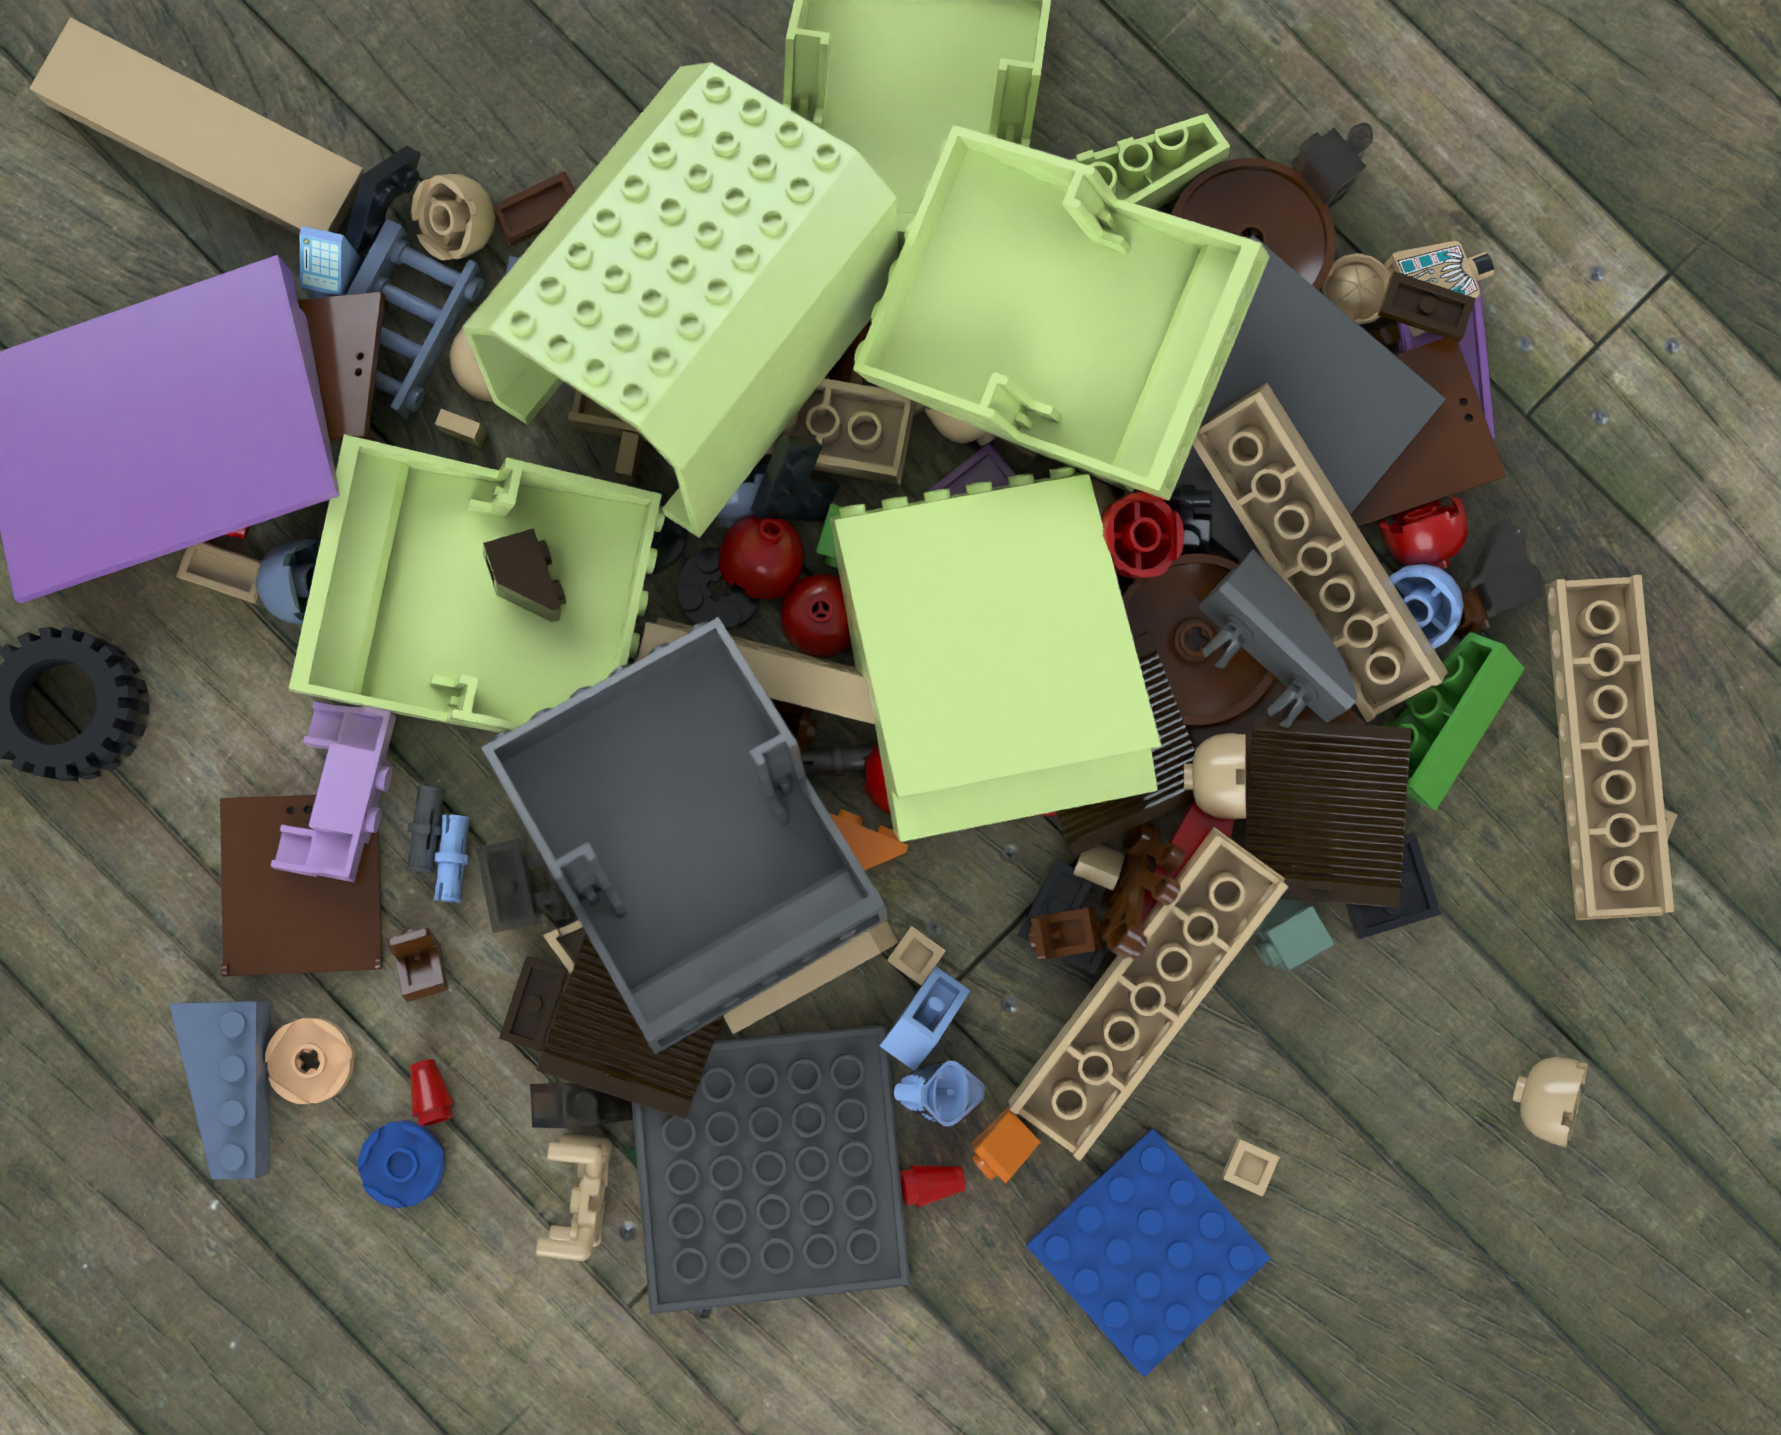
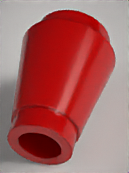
M435 1059L424 1060L410 1065L412 1117L418 1119L420 1127L452 1119L453 1113L451 1108L455 1104L436 1066Z
M910 1165L908 1170L900 1171L902 1197L906 1206L915 1204L917 1208H920L959 1192H965L966 1189L964 1172L961 1166Z

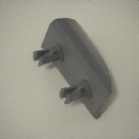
M1252 549L1198 606L1202 612L1221 628V631L1203 648V654L1206 658L1217 648L1223 646V650L1214 666L1225 668L1228 661L1243 647L1287 688L1267 709L1271 717L1286 705L1288 706L1278 725L1286 728L1290 727L1306 705L1328 723L1347 711L1356 702L1357 692L1347 666L1335 644L1307 605L1281 576Z

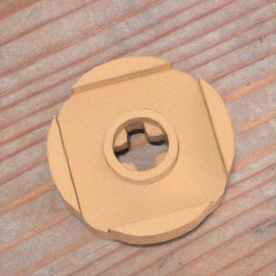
M301 1018L282 1026L273 1035L266 1048L265 1063H267V1070L270 1075L268 1077L269 1082L282 1098L292 1103L310 1104L323 1102L340 1093L349 1082L354 1069L356 1050L350 1043L347 1034L338 1025L327 1019ZM315 1050L319 1054L317 1060L320 1062V1066L318 1069L311 1068L305 1072L302 1069L304 1061L300 1058V1055L303 1051L311 1053Z

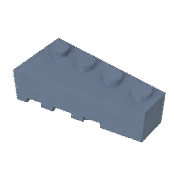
M270 1000L170 1003L169 1006L211 1180L256 1179L268 1174L270 1158V1082L268 1077L270 1075L267 1070V1063H265V1052L270 1041Z

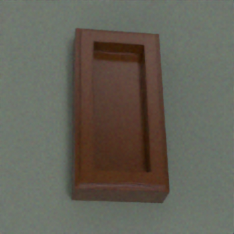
M565 171L493 205L496 220L510 247L541 233L575 193Z

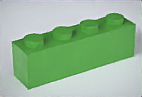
M1472 632L1442 661L1448 671L1442 683L1435 687L1432 685L1406 699L1404 703L1407 707L1393 722L1389 724L1385 721L1381 725L1411 728L1406 798L1434 811L1440 805L1525 669L1504 644Z

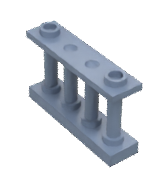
M386 219L346 295L382 292L386 295V301L434 324L423 346L383 326L381 328L380 344L413 360L414 363L403 383L376 370L374 388L394 397L390 407L399 417L407 420L410 412H416L421 406L426 393L423 388L469 301L474 302L479 297L484 285V280L482 279L484 274L477 263L470 259L462 273L410 248V237L404 228ZM404 263L453 287L444 307L440 309L391 285L389 277L396 264L401 265Z

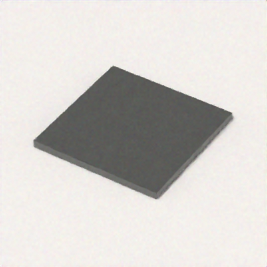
M1251 235V236L1248 238V239H1251V240H1254V241H1257V242L1262 243V242H1261L1259 239H1257L1254 235ZM1262 243L1270 258L1202 422L1267 382L1351 515L1446 398ZM1192 445L1175 488H1181L1182 484L1195 485L1197 490H1212L1211 507H1195V513L1212 514V540L1238 561L1249 554L1252 549L1263 558ZM1172 505L1176 510L1180 512V508L1178 505Z
M886 1024L714 1041L686 1120L632 1102L650 1314L910 1286L889 1053L880 1047L887 1036Z

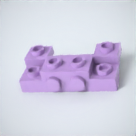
M313 702L312 708L314 713L308 736H304L303 743L307 746L326 749L328 753L309 822V827L312 829L281 824L280 831L282 835L276 858L272 860L271 867L277 870L313 877L319 875L355 882L364 843L369 844L371 833H376L381 823L382 809L378 807L381 793L389 789L392 779V767L388 766L389 761L386 759L396 716L391 711L373 707H349Z

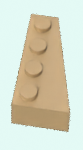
M886 920L729 1011L723 1017L731 1032L735 1034L899 942Z

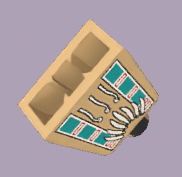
M1459 241L1393 253L1384 264L1389 277L1396 271L1476 299L1481 295L1477 282L1494 275L1493 262L1488 253L1483 252L1467 258ZM1408 326L1413 338L1426 332Z

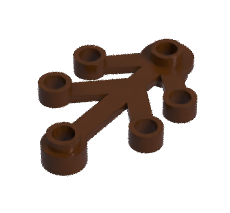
M1142 824L1129 830L1122 846L1123 851L1128 853V858L1121 868L1114 889L1110 890L1107 888L1102 897V904L1111 910L1098 926L1099 937L1107 942L1109 950L1124 959L1129 957L1132 959L1138 958L1147 945V936L1144 935L1143 929L1140 927L1145 889L1152 892V897L1165 906L1174 902L1181 889L1180 883L1168 875L1160 877L1148 870L1149 860L1155 858L1157 865L1172 873L1180 867L1185 857L1184 850L1170 842L1166 845L1161 843V839H1159L1160 829L1153 824ZM1125 910H1126V917H1125V919H1123V920L1120 921V918L1122 917V915L1124 914V912H1125Z

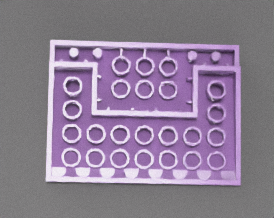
M278 255L0 351V532L14 600L20 604L340 496L307 318L298 305L293 273Z

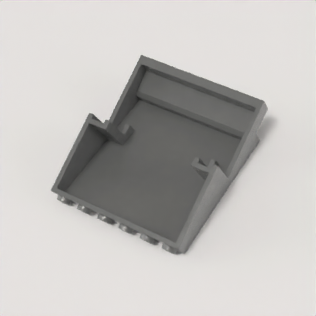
M719 617L710 622H701L694 625L685 636L670 644L663 643L656 646L648 653L647 657L632 665L626 664L616 668L607 679L594 686H585L576 690L569 700L554 708H545L538 711L531 717L529 722L514 730H505L498 733L491 739L489 744L482 747L555 880L572 906L655 1054L888 920L885 903L806 778L796 740Z

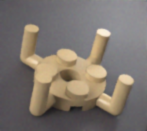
M562 1133L560 1143L550 1142L548 1160L578 1163L577 1176L582 1179L579 1187L574 1186L572 1190L570 1213L574 1215L571 1227L551 1225L549 1239L538 1238L536 1256L585 1261L591 1256L592 1248L597 1247L601 1243L602 1223L606 1201H604L605 1186L608 1187L609 1163L613 1148L610 1139Z

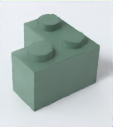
M1279 898L1254 931L1258 942L1254 943L1253 946L1265 966L1271 964L1274 969L1290 971L1335 944L1313 906H1304L1301 900Z

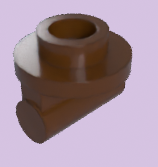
M1476 588L1462 593L1464 606L1460 624L1455 632L1459 635L1467 636L1470 632L1476 634L1491 628L1492 625Z

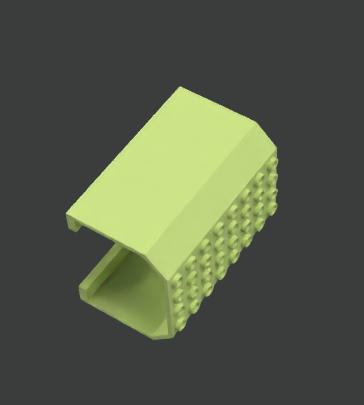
M712 62L681 66L462 328L494 403L526 425L530 424L565 381L635 426L675 467L680 487L663 507L664 515L700 538L871 319L873 308L879 300H882L888 285L889 269L892 263L899 258L897 199L863 156L854 148Z

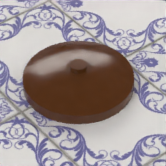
M1240 158L1217 164L1201 173L1185 188L1171 214L1247 239L1254 235L1317 290L1321 288L1333 263L1336 245L1335 229L1325 200L1308 179L1294 169L1279 162L1261 158Z
M1208 554L1180 555L1177 560H1173L1170 567L1162 575L1135 579L1122 596L1132 637L1146 631L1151 633L1157 654L1166 673V678L1172 688L1177 707L1183 718L1182 724L1185 725L1218 723L1242 713L1265 693L1274 679V675L1243 647L1228 661L1225 668L1214 666L1223 650V646H1220L1205 658L1203 648L1221 631V628L1202 612L1198 606L1237 565V563L1228 559Z

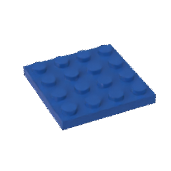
M1152 1127L1026 1243L1027 1248L1143 1377L1154 1369L1271 1259Z

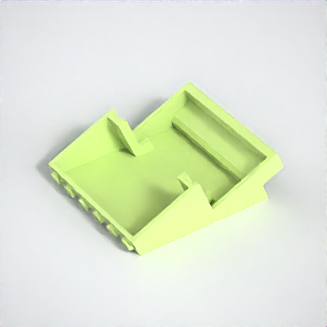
M794 0L785 42L783 106L857 150L897 199L899 256L905 244L904 236L907 225L912 219H915L921 205L923 186L929 178H932L937 166L939 147L942 141L948 138L953 125L1029 147L1051 0Z
M953 125L948 138H945L939 147L938 163L932 178H929L923 186L921 193L922 202L916 217L907 225L904 236L905 244L900 256L892 263L889 269L888 285L882 300H879L873 308L871 315L872 324L866 339L856 349L853 370L868 382L1066 466H1073L1080 472L1088 473L1094 478L1127 492L1133 493L1134 489H1138L1169 501L1270 258L1267 251L1260 242L1117 199L1095 167Z
M344 434L336 469L340 496L329 501L289 691L339 701L343 705L373 707L391 711L393 714L500 733L522 726L529 722L531 717L538 711L560 705L569 700L576 690L585 686H594L607 679L616 668L626 665L628 658L635 659L640 641V633L634 632L637 616H644L649 595L648 591L642 590L645 574L653 573L657 558V549L651 548L654 531L661 532L665 519L663 507L659 506L662 494L511 458H506L500 469L495 470ZM534 528L537 540H545L551 554L552 565L547 566L551 580L559 579L564 591L566 604L561 605L560 620L550 622L496 595L483 557L484 542Z
M1073 466L1060 467L1049 470V478L1034 480L1033 473L1008 477L1009 485L992 488L991 481L977 482L966 485V493L950 495L949 489L925 492V500L908 503L907 496L894 497L882 500V508L866 511L865 504L850 505L839 508L840 516L829 517L855 668L868 681L893 831L900 842L1158 791L1151 748L1161 747L1111 554L1103 537V524L1088 473L1076 472Z

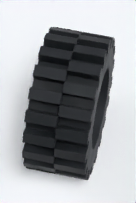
M53 627L39 628L40 636L26 632L17 637L21 644L19 648L6 644L0 650V655L5 658V661L0 665L1 759L13 761L12 767L22 772L32 773L35 776L63 781H78V778L91 780L100 777V769L113 771L121 765L116 759L119 754L131 756L137 747L128 741L132 734L143 737L147 726L137 723L138 714L149 715L150 703L139 700V694L148 692L144 680L134 676L140 669L134 661L123 657L126 652L116 645L107 643L104 639L66 627H62V631ZM62 664H76L88 674L96 692L95 713L88 727L79 736L62 744L50 745L34 733L26 715L27 696L35 680L48 669Z

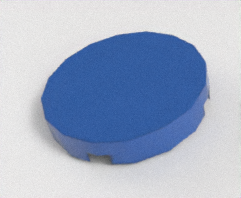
M409 1120L390 1122L373 1131L363 1143L357 1161L358 1173L360 1172L362 1185L367 1194L378 1203L393 1208L415 1206L429 1198L441 1184L446 1169L445 1150L437 1135L426 1126L420 1127L419 1123Z

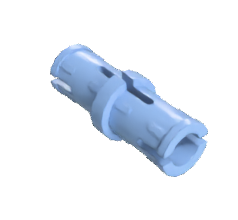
M442 815L441 843L439 853H435L434 862L438 863L434 901L462 903L465 865H469L470 857L466 855L470 817Z

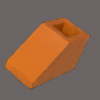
M840 809L838 816L829 813L864 871L905 855L908 845L900 842L892 829L880 825L878 831L875 832L861 826L864 818L842 809Z
M1007 1107L971 1142L976 1152L972 1156L973 1162L991 1181L998 1175L1006 1183L1039 1145L1040 1140Z

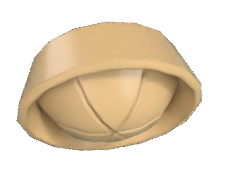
M1359 253L1344 255L1332 263L1329 274L1321 286V292L1358 325L1371 323L1381 317L1378 316V312L1390 277L1384 264L1372 256Z

